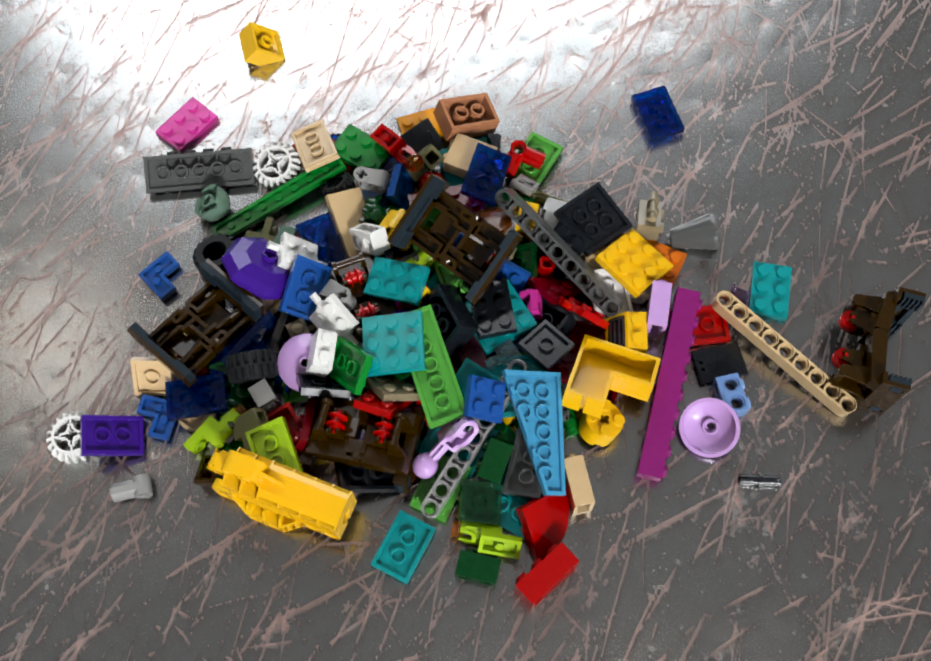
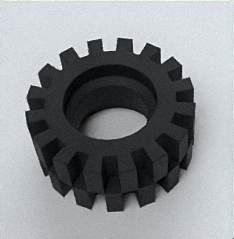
M343 172L341 175L339 174L327 181V183H324L323 187H321V192L326 196L353 189L356 186L350 174Z

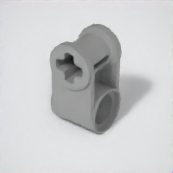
M364 166L357 167L354 170L353 176L356 187L378 194L386 193L390 173L382 169H372Z
M330 279L318 294L324 301L329 295L334 293L349 311L354 310L357 306V300L352 296L350 289L333 279Z

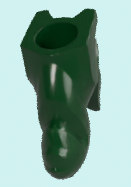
M382 195L368 197L365 199V208H362L364 218H360L359 223L367 222L379 225L390 210L398 211L399 208L394 205H390L385 209L379 205Z
M229 379L221 383L220 386L225 390L231 391L230 397H224L218 401L216 406L218 415L222 417L232 408L242 410L250 404H255L247 389L255 383L251 382L248 387L247 383H229Z

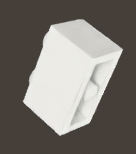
M318 328L314 333L309 349L306 367L307 374L323 378L329 374L333 367L338 333Z

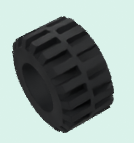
M218 233L215 236L210 235L207 239L204 238L203 242L197 244L192 258L199 273L201 272L199 265L208 258L228 275L221 258L234 243L235 239L232 236L229 237L228 234L222 235Z
M272 349L244 351L232 354L225 359L229 383L232 384L259 382L264 378L268 380L279 375L276 353Z

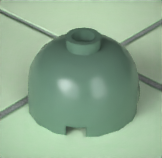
M215 184L206 186L202 190V193H204L202 198H197L195 214L204 220L215 222L227 216L230 212V197L220 186Z

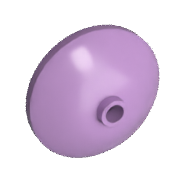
M299 334L292 337L283 345L278 355L277 365L281 379L288 387L298 392L297 373L307 374L306 367L302 365V361L304 359L308 360L311 338L314 334Z
M707 397L692 402L683 411L679 421V432L685 446L693 453L706 458L720 457L728 453L736 445L740 436L741 426L737 413L728 403L717 398ZM708 423H713L715 428L709 429Z

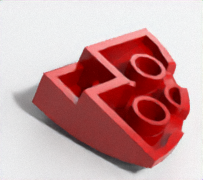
M567 488L565 496H542L538 499H530L529 502L515 509L522 524L520 529L534 562L538 558L543 560L546 557L547 550L555 543L558 546L562 538H564L569 522L570 509Z

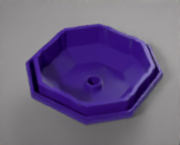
M237 238L221 258L232 282L263 300H282L290 271L277 266V252L266 248L268 240L264 238Z

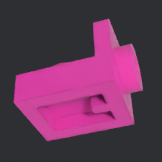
M538 289L520 291L519 296L524 304H527V308L532 313L534 319H543L542 297Z

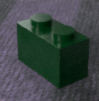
M494 435L491 436L490 440L486 439L482 448L486 452L483 459H478L475 467L478 470L477 476L500 485L515 443Z
M466 548L465 551L460 550L455 578L496 587L501 559H498V556L477 554L478 551L471 548Z

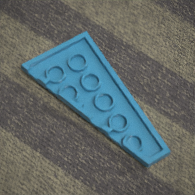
M504 369L501 372L543 496H565L561 372Z

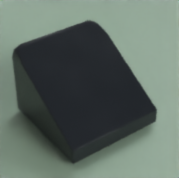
M488 133V143L498 147V159L501 136L500 134Z

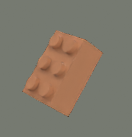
M487 92L440 99L433 112L446 142L451 141L452 138L455 139L457 133L471 138L484 136L488 133L494 134L500 122Z

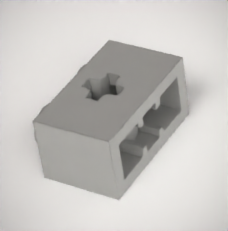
M265 378L247 388L258 408H264L266 414L283 405L277 393Z

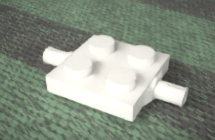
M287 232L281 235L280 244L269 240L266 248L277 252V266L289 271L291 270L295 255H301L323 265H328L318 260V245Z
M316 292L309 297L317 305L315 312L309 317L317 328L336 332L338 336L346 338L355 345L359 344L352 335L354 328L359 322L333 293L323 301Z

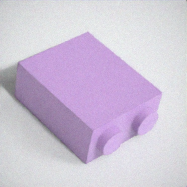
M653 280L650 287V294L646 305L647 338L662 340L668 325L672 283H668L665 280Z

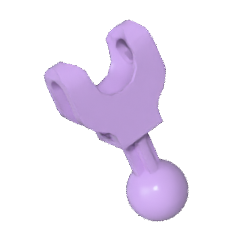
M463 417L460 420L457 419L442 425L441 429L437 432L439 442L429 453H421L414 458L412 469L415 475L421 479L432 478L438 471V460L448 449L455 453L460 447L468 445L479 431L477 422L472 418ZM467 426H472L470 431H466Z

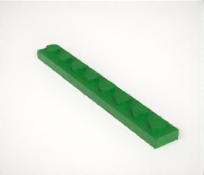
M341 158L308 173L305 171L212 226L211 229L215 235L221 233L222 235L228 234L229 237H235L344 172L347 168Z

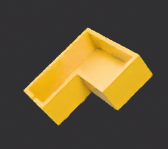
M585 334L565 389L562 406L579 411L580 408L583 409L582 413L600 418L609 390L648 402L661 358Z

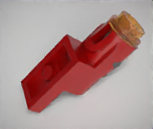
M383 123L370 135L373 141L380 145L387 154L402 164L408 171L418 172L422 169V157Z

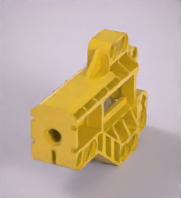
M241 447L237 451L229 450V452L219 451L216 448L206 467L210 471L223 476V479L216 478L211 487L216 493L235 501L249 518L284 533L300 527H307L331 538L341 540L348 524L347 520L350 519L357 503L352 491Z

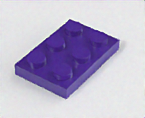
M81 415L80 456L144 455L143 416Z

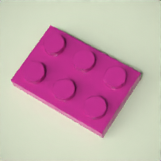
M192 97L164 122L155 133L182 154L219 119L215 113Z

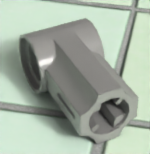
M139 474L134 476L132 480L111 484L110 495L112 500L118 502L131 498L144 499L153 496L151 475Z

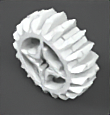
M272 141L271 146L265 144V149L259 148L261 153L255 154V157L258 159L253 161L254 165H256L253 167L254 172H256L254 175L259 180V183L264 184L266 188L270 187L275 190L277 187L293 179L294 176L297 177L299 175L297 171L301 170V167L298 166L301 164V160L298 159L299 154L288 143L283 144L281 141H278L276 144ZM277 154H286L285 156L280 157L275 156ZM270 174H271V175H274V174H278V175H279L278 177H273V178H272V177H268Z
M70 411L69 416L62 413L63 418L61 420L56 418V425L50 424L53 430L47 432V435L50 437L46 439V442L50 444L48 450L52 451V456L57 457L61 462L65 460L67 464H71L72 461L78 464L80 459L86 461V456H80V428L78 424H80L81 415H89L88 413ZM65 443L68 445L71 451L63 450L61 444Z

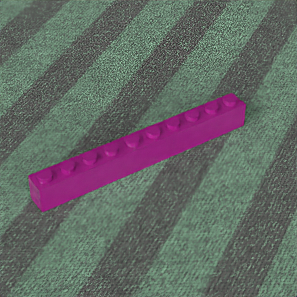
M678 287L674 294L661 361L637 464L636 477L659 482L662 477H666L668 466L665 465L666 458H670L672 451L669 443L670 439L674 438L676 432L673 424L674 420L678 419L680 412L677 405L678 401L681 402L684 390H681L682 383L686 382L688 374L685 371L686 364L689 365L691 360L689 348L693 346L695 341V335H692L693 329L697 328L699 317H696L697 310H701L703 302L700 299L701 292Z

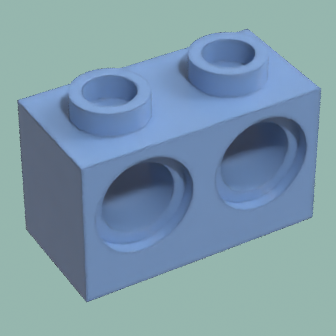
M733 373L715 377L712 387L716 398L728 403L735 410L738 417L746 415L751 408V402L749 397L745 395V384L743 379L739 377V374ZM725 384L732 385L734 390H729ZM731 402L738 403L740 408H734Z

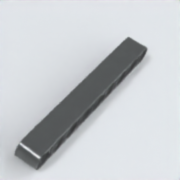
M506 188L497 191L495 194L496 203L605 315L613 317L622 311L624 304L621 298L515 190ZM504 193H507L509 196L508 202L503 199ZM517 206L522 209L521 215L516 212ZM530 220H533L536 224L534 229L530 227ZM544 233L549 236L548 242L543 240L542 236ZM556 247L562 249V256L556 253ZM570 260L576 264L575 270L570 268ZM583 274L589 277V283L583 281ZM596 288L602 290L603 297H599L596 294ZM610 302L615 303L617 306L616 311L610 309Z

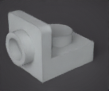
M520 174L516 179L513 178L511 180L509 188L531 197L538 190L540 184Z

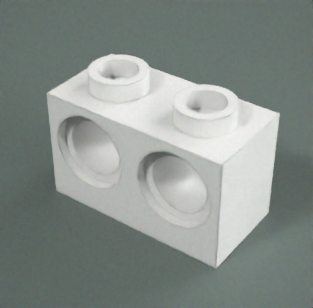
M363 222L349 229L355 250L380 256L385 253L384 251L391 248L390 243L387 241L386 229L383 226Z

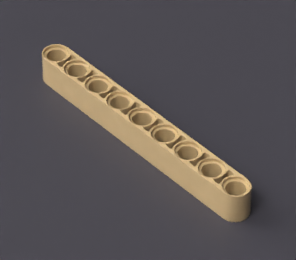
M723 290L713 298L711 306L715 312L835 415L843 417L856 410L857 402L854 397L847 391L831 385L829 382L830 377L732 293ZM719 299H723L726 305L721 304ZM734 311L738 312L741 318L736 317ZM749 324L754 325L756 331L752 330L749 327ZM764 337L769 338L770 341H771V344L767 343V342L765 341ZM780 350L785 352L786 357L780 354ZM795 363L801 366V370L796 368ZM811 376L816 379V383L812 382ZM826 389L830 390L832 397L827 394ZM842 402L846 404L847 410L842 407Z

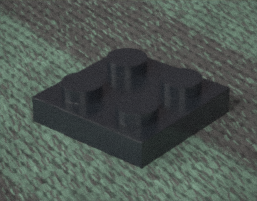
M546 319L518 343V348L546 372L554 367L575 346V343Z

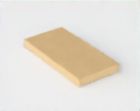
M360 187L325 196L347 258L356 256L358 252H361L355 250L349 229L361 224L359 223L360 218H364L362 208H365V200ZM363 253L364 258L372 255L368 253Z

